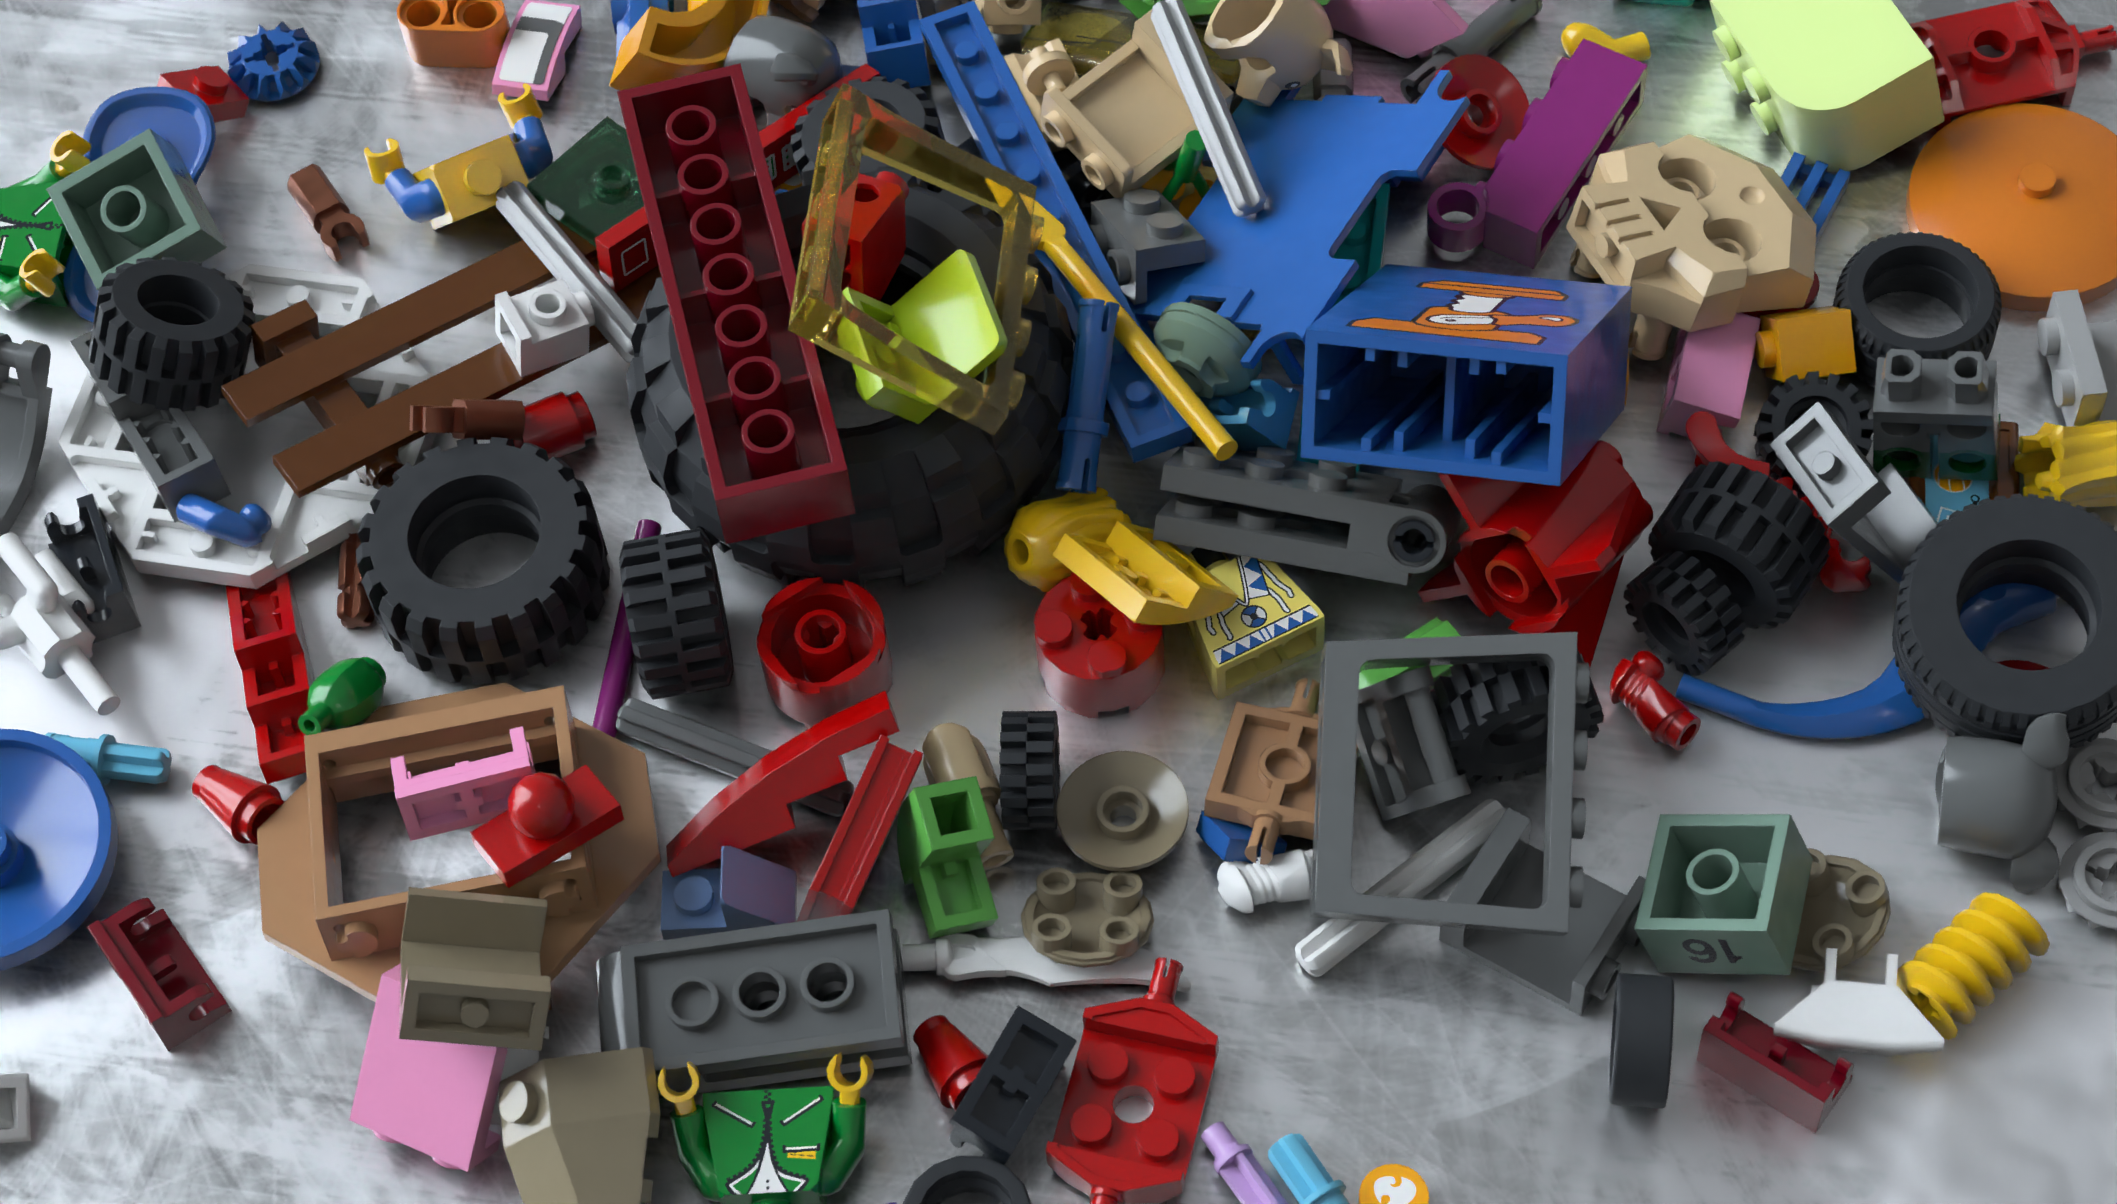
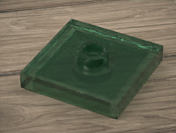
M608 116L527 184V189L550 215L595 247V238L644 207L626 129Z

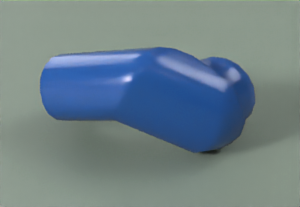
M190 493L180 499L176 508L177 517L182 523L205 534L244 548L261 543V536L268 532L272 526L268 513L254 503L246 504L238 514L202 496Z

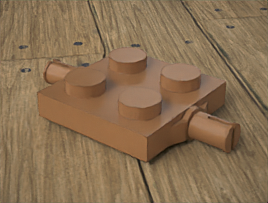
M1308 678L1297 681L1290 707L1266 708L1236 701L1206 794L1204 816L1252 827V833L1244 853L1247 859L1253 863H1256L1260 847V864L1264 865L1272 861L1279 834H1289L1313 840L1318 714L1315 712L1319 702L1320 683L1312 679L1308 696ZM1358 746L1356 747V764L1360 753Z

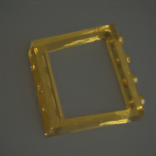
M843 83L822 120L788 330L995 435L1007 418L1008 411H1013L1017 407L1025 384V374L1014 370L1015 356L1021 357L1023 355L1032 328L1031 320L1022 318L1020 315L1022 304L1027 305L1030 302L1038 279V269L1027 265L1028 253L1033 254L1036 251L1044 230V218L1033 214L1037 186L925 131L885 108L853 86ZM862 154L994 210L1001 216L1004 227L994 306L1007 337V347L1000 357L985 368L983 384L890 330L855 307L843 295L841 283Z

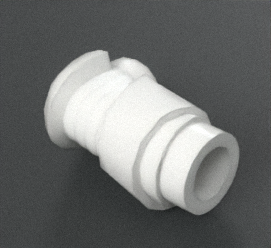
M1297 849L1273 855L1270 863L1264 865L1260 864L1261 857H1257L1256 863L1249 864L1246 861L1223 862L1217 872L1218 891L1222 899L1229 906L1245 914L1253 913L1254 906L1259 905V903L1264 904L1273 901L1284 903L1311 899L1313 849L1307 851Z

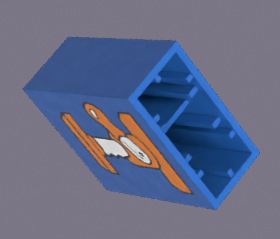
M1386 264L1306 328L1301 458L1561 486L1624 410L1632 287Z

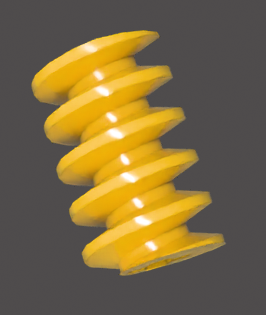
M1984 892L1971 901L1968 909L1956 914L1950 926L1939 930L1935 934L1932 943L1918 949L1913 960L1902 964L1898 968L1896 986L1902 990L1944 1039L1950 1040L1956 1038L1958 1033L1954 1021L1963 1025L1971 1024L1976 1018V1010L1973 1004L1982 1008L1990 1006L1995 998L1992 987L1998 990L2008 989L2014 979L2011 971L2017 973L2026 972L2032 963L2029 954L2037 957L2047 953L2050 943L2041 925L2023 907L1997 893Z

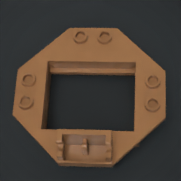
M504 682L382 706L362 725L304 736L307 780L257 829L261 920L264 938L271 944L376 1002L381 975L400 964L401 939L408 891L343 904L337 802L393 792L395 787L390 762L391 758L404 755L407 772L410 771L412 776L452 767L455 766V763L467 760L472 762L513 752L510 729L523 726L526 742L529 743L534 764L559 759L561 778L586 764L621 805L625 820L572 850L571 859L552 862L510 888L504 884L497 874L426 887V889L547 899V912L540 949L541 975L550 976L552 982L661 862L645 753L573 717L564 685L524 692ZM550 996V1002H549L548 1013H549V1010H552L551 996Z

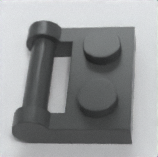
M1429 665L1359 689L1357 746L1383 822L1471 793L1466 775H1458L1429 688L1435 685Z

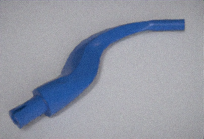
M2007 583L1996 585L1977 593L1962 606L1960 623L1972 644L1980 652H1983L1986 646L1999 633L2053 614L2056 611V599L2061 597L2044 588L2030 584ZM1894 658L1882 675L1864 689L1823 701L1791 704L1762 702L1685 673L1680 680L1675 694L1677 699L1736 721L1779 734L1803 738H1862L1886 734L1918 723L1926 718L1922 713L1923 709L1917 708L1912 702V695L1907 694L1904 687L1905 682L1901 681L1899 677V667L1895 665Z

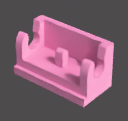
M1736 313L1733 322L1730 324L1693 332L1679 329L1657 432L1667 435L1669 432L1688 437L1685 430L1686 422L1692 414L1700 411L1712 414L1716 418L1718 426L1731 428L1737 426L1743 408L1756 344L1755 333L1758 332L1760 318Z
M523 726L510 729L513 752L469 762L467 760L455 763V766L412 776L410 771L407 772L404 755L390 759L395 798L410 841L485 823L508 810V799L512 787L524 776L536 773L529 743L526 742Z

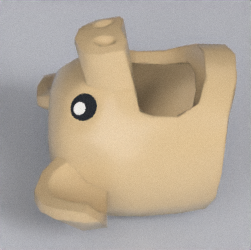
M1220 0L1205 30L1204 42L1221 59H1239L1241 72L1236 93L1242 98L1260 106L1270 107L1281 90H1293L1307 85L1321 69L1336 71L1337 75L1347 77L1354 70L1348 50L1333 39L1331 22L1325 9L1317 0Z

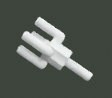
M15 533L3 534L0 537V556L26 587L27 594L17 602L9 594L0 595V650L17 645L28 660L35 664L46 678L57 679L67 673L99 715L105 716L114 712L120 705L121 700L90 662V658L94 654L92 652V644L96 637L71 608L74 601L80 600L85 604L87 613L92 614L95 610L93 600L52 550L45 549L33 556Z

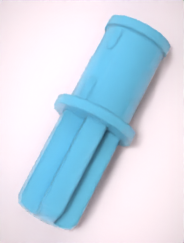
M52 732L45 734L62 742L79 754L94 770L102 785H107L111 779L158 784L166 782L170 776L172 757L170 751L165 748L117 743L115 737L110 734H103L99 739L72 737Z
M1290 1133L1270 1147L1268 1159L1299 1204H1350L1343 1194L1346 1190L1344 1182L1342 1180L1333 1181L1302 1135Z

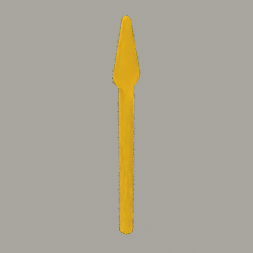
M989 166L987 175L1024 240L1030 246L1044 251L1083 299L1105 300L1104 305H1106V302H1114L1120 305L1119 312H1117L1114 334L1116 339L1216 459L1224 461L1233 456L1238 448L1236 441L1065 239L1066 229L1064 225L997 166Z

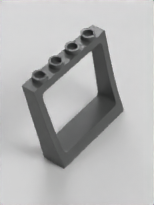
M1577 632L1326 641L1321 651L1310 918L1414 924L1562 937L1569 933V907L1581 908L1584 892L1583 867L1571 866V839H1583L1586 823L1585 799L1573 798V771H1585L1588 754L1587 731L1575 730V703H1587L1590 685L1589 663L1577 662ZM1515 661H1541L1546 664L1549 669L1543 898L1541 906L1536 909L1365 895L1355 891L1351 882L1359 673L1368 669Z

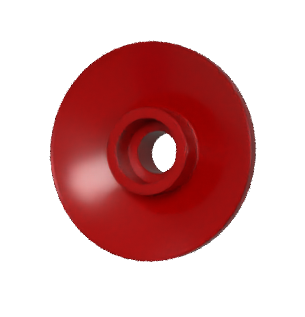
M1461 55L1448 61L1439 69L1450 70L1453 76L1443 91L1441 99L1451 101L1467 96L1470 104L1442 145L1453 157L1465 165L1481 170H1494L1497 155L1507 139L1515 141L1522 131V123L1529 107V102L1516 77L1501 63L1483 55Z

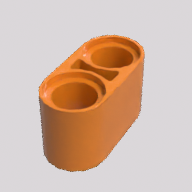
M401 0L397 7V18L411 59L419 65L453 68H493L497 66L501 50L510 30V24L502 0Z

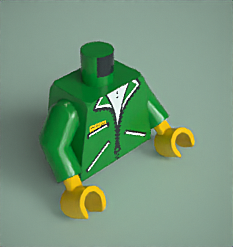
M65 131L56 138L50 150L51 160L36 175L6 188H0V306L8 311H19L31 302L68 307L69 301L64 287V270L74 243L46 189L90 163V160L83 155L91 150L92 144L72 131Z
M840 1052L828 1064L827 1078L831 1086L702 1093L703 1106L695 1104L694 1095L700 1084V1072L697 1066L690 1061L687 1062L688 1071L692 1078V1086L684 1092L673 1091L668 1086L665 1067H663L658 1076V1089L666 1100L674 1103L675 1109L670 1112L669 1116L681 1165L703 1197L713 1202H721L722 1204H827L828 1196L842 1190L864 1155L867 1101L860 1097V1089L872 1079L874 1073L872 1060L867 1055L861 1057V1076L858 1082L847 1081L842 1076L840 1070L842 1053ZM834 1088L840 1091V1096L836 1097Z

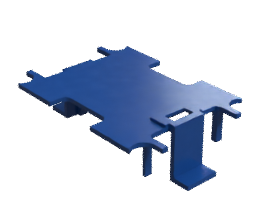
M1439 70L1417 104L1386 103L1383 96L1326 94L1322 101L1293 100L1302 87L1293 90H1281L1270 107L1260 106L1243 99L1232 114V118L1265 193L1266 202L1264 203V208L1258 213L1246 217H1237L1231 209L1219 178L1216 179L1187 220L1205 238V262L1147 271L1146 303L1133 305L1125 296L1140 328L1155 345L1154 332L1150 328L1148 321L1158 322L1160 315L1170 304L1177 302L1190 303L1191 300L1224 302L1217 311V314L1230 321L1238 329L1260 331L1240 360L1243 368L1254 369L1263 354L1271 347L1291 382L1303 385L1304 371L1285 340L1299 339L1305 344L1306 328L1332 308L1358 270L1359 265L1356 260L1335 259L1333 257L1382 184L1390 183V187H1397L1401 181L1423 182L1444 151L1445 147L1442 144L1470 104L1467 96L1451 101L1441 99L1443 91L1453 78L1450 70ZM1206 151L1202 165L1203 167H1214Z

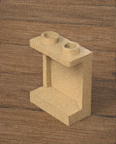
M1152 9L1135 22L1130 41L1062 92L1053 85L1043 95L1040 119L1047 136L1057 146L1062 148L1067 146L1081 161L1082 170L1088 180L1100 190L1107 189L1115 198H1122L1126 192L1138 189L1177 159L1187 133L1198 130L1151 20ZM1213 71L1228 109H1230L1234 92Z

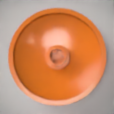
M2012 103L1963 115L1939 130L1926 143L1916 159L1906 197V216L1909 230L1913 233H1933V235H1942L1947 239L1951 238L1954 242H1960L1964 247L1970 248L1972 253L1978 254L1979 259H1983L1986 262V266L1991 269L1992 274L1996 278L2003 308L2029 312H2047L2053 292L2076 289L2079 291L2082 305L2096 301L2117 289V135L2088 117L2049 105Z

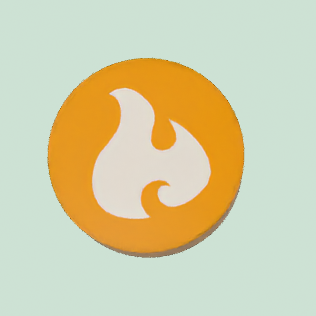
M1386 1164L1373 1169L1363 1179L1359 1189L1358 1204H1429V1192L1423 1178L1413 1169L1401 1164Z

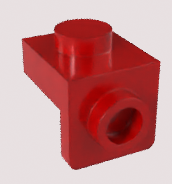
M219 65L201 66L196 69L162 73L157 87L177 88L199 96L208 105L214 122L244 118L250 100Z

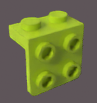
M962 249L951 254L892 306L849 287H846L830 301L839 327L837 332L838 339L843 348L848 352L857 377L855 385L859 395L872 408L886 410L917 424L921 423L1000 357L1007 347L1006 334L977 260L973 254Z

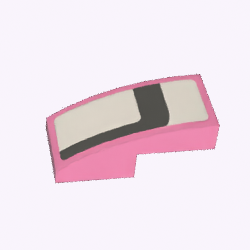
M525 0L511 25L501 50L492 81V94L499 95L504 92L505 96L519 98L525 92L522 84L527 83L530 85L536 100L548 101L566 74L564 53L582 26L581 6Z

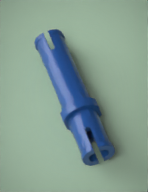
M1088 298L1080 299L1078 302V323L1066 417L1061 418V422L1058 423V432L1064 435L1058 481L1055 488L1061 491H1069L1071 489L1070 492L1079 494H1096L1097 492L1096 481L1101 439L1108 438L1110 426L1109 423L1104 422L1117 312H1119L1120 307L1119 304L1114 302H1106V305H1104L1105 300Z

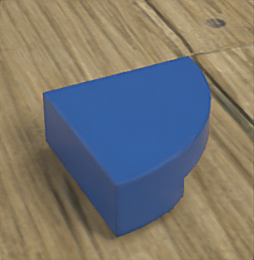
M1201 811L1196 828L1199 837L1224 862L1246 861L1249 864H1253L1244 853L1253 828L1244 824L1204 816V811ZM1279 836L1273 855L1285 853L1287 842ZM1261 847L1258 853V857H1261Z

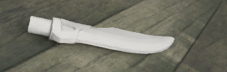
M956 933L936 938V943L903 944V971L937 970V975H945L947 979L955 982L972 978L1006 977V975L1030 979L1049 987L1081 984H1138L1150 986L1155 960L1161 958L1148 950L1140 948L1132 956L1111 965L1083 968L1057 963L1038 953L1024 936L977 938L975 935ZM1167 962L1166 964L1167 969H1169V962ZM1181 973L1176 991L1188 992L1191 988V983Z

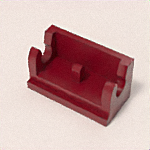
M142 898L132 902L102 922L99 920L87 926V928L169 1052L232 1010L164 909L152 913L155 910V906L149 898ZM145 917L141 922L133 925L139 919Z
M1733 991L1730 992L1720 1018L1712 1015L1703 1028L1696 1061L1816 1134L1851 1083L1854 1064L1840 1057L1836 1065L1799 1043L1773 1035V1027L1743 1010L1745 998Z

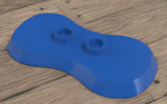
M141 87L122 91L109 97L99 105L90 117L83 134V138L92 144L91 150L83 155L90 160V163L150 128L177 148L195 185L211 157L216 139L214 119L208 105L199 96L177 88ZM74 245L64 270L65 293L74 311L80 317L93 322L99 291L96 289Z

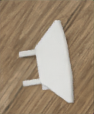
M1826 948L1824 983L1820 986L1812 985V993L1774 1024L1773 1035L1817 1050L1895 1056L1943 1051L1944 1038L1902 990L1896 986L1898 954H1887L1885 985L1835 980L1837 949Z

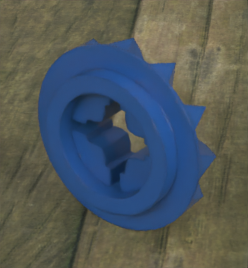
M283 21L274 30H267L259 24L256 35L252 37L239 35L238 48L227 53L229 70L227 72L229 77L250 99L257 101L283 100L301 92L315 78L320 65V56L316 43L309 38L304 28L291 30ZM270 52H276L278 56V71L274 72L272 66H268L265 56Z

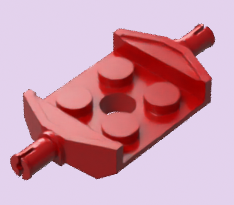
M2017 0L1909 24L1934 57L1945 120L1933 127L1936 131L1949 124L1952 116L2058 94L2062 106L2071 105L2076 87L2079 60L2085 55L2117 49V33L2114 31L2113 25L2078 32L2075 24L2069 26L2049 0ZM1990 45L1995 50L2004 52L2005 55L1990 58L1977 52L1976 48Z
M1161 957L1155 960L1149 990L1143 998L1139 997L1087 1007L1084 1010L1082 1017L1084 1030L1053 1141L1047 1142L1045 1152L1047 1164L1064 1182L1089 1195L1090 1204L1162 1203L1183 1192L1219 1052V1043L1216 1034L1182 1011L1174 1003L1180 975L1184 968L1180 962L1171 959L1169 969L1166 966L1167 958ZM1132 1096L1142 1097L1153 1106V1111L1142 1122H1125L1115 1114L1117 1105L1123 1099Z

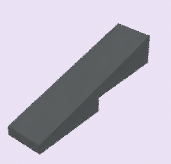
M92 331L70 341L175 523L180 521L176 514L177 504L186 494L194 493L213 502L231 495L214 457L184 411L182 412L179 408H169V411L155 409L154 405L147 403L140 405L130 401L129 396L126 394L115 393L107 387L108 381L97 377L93 371L94 364L89 361L88 353Z

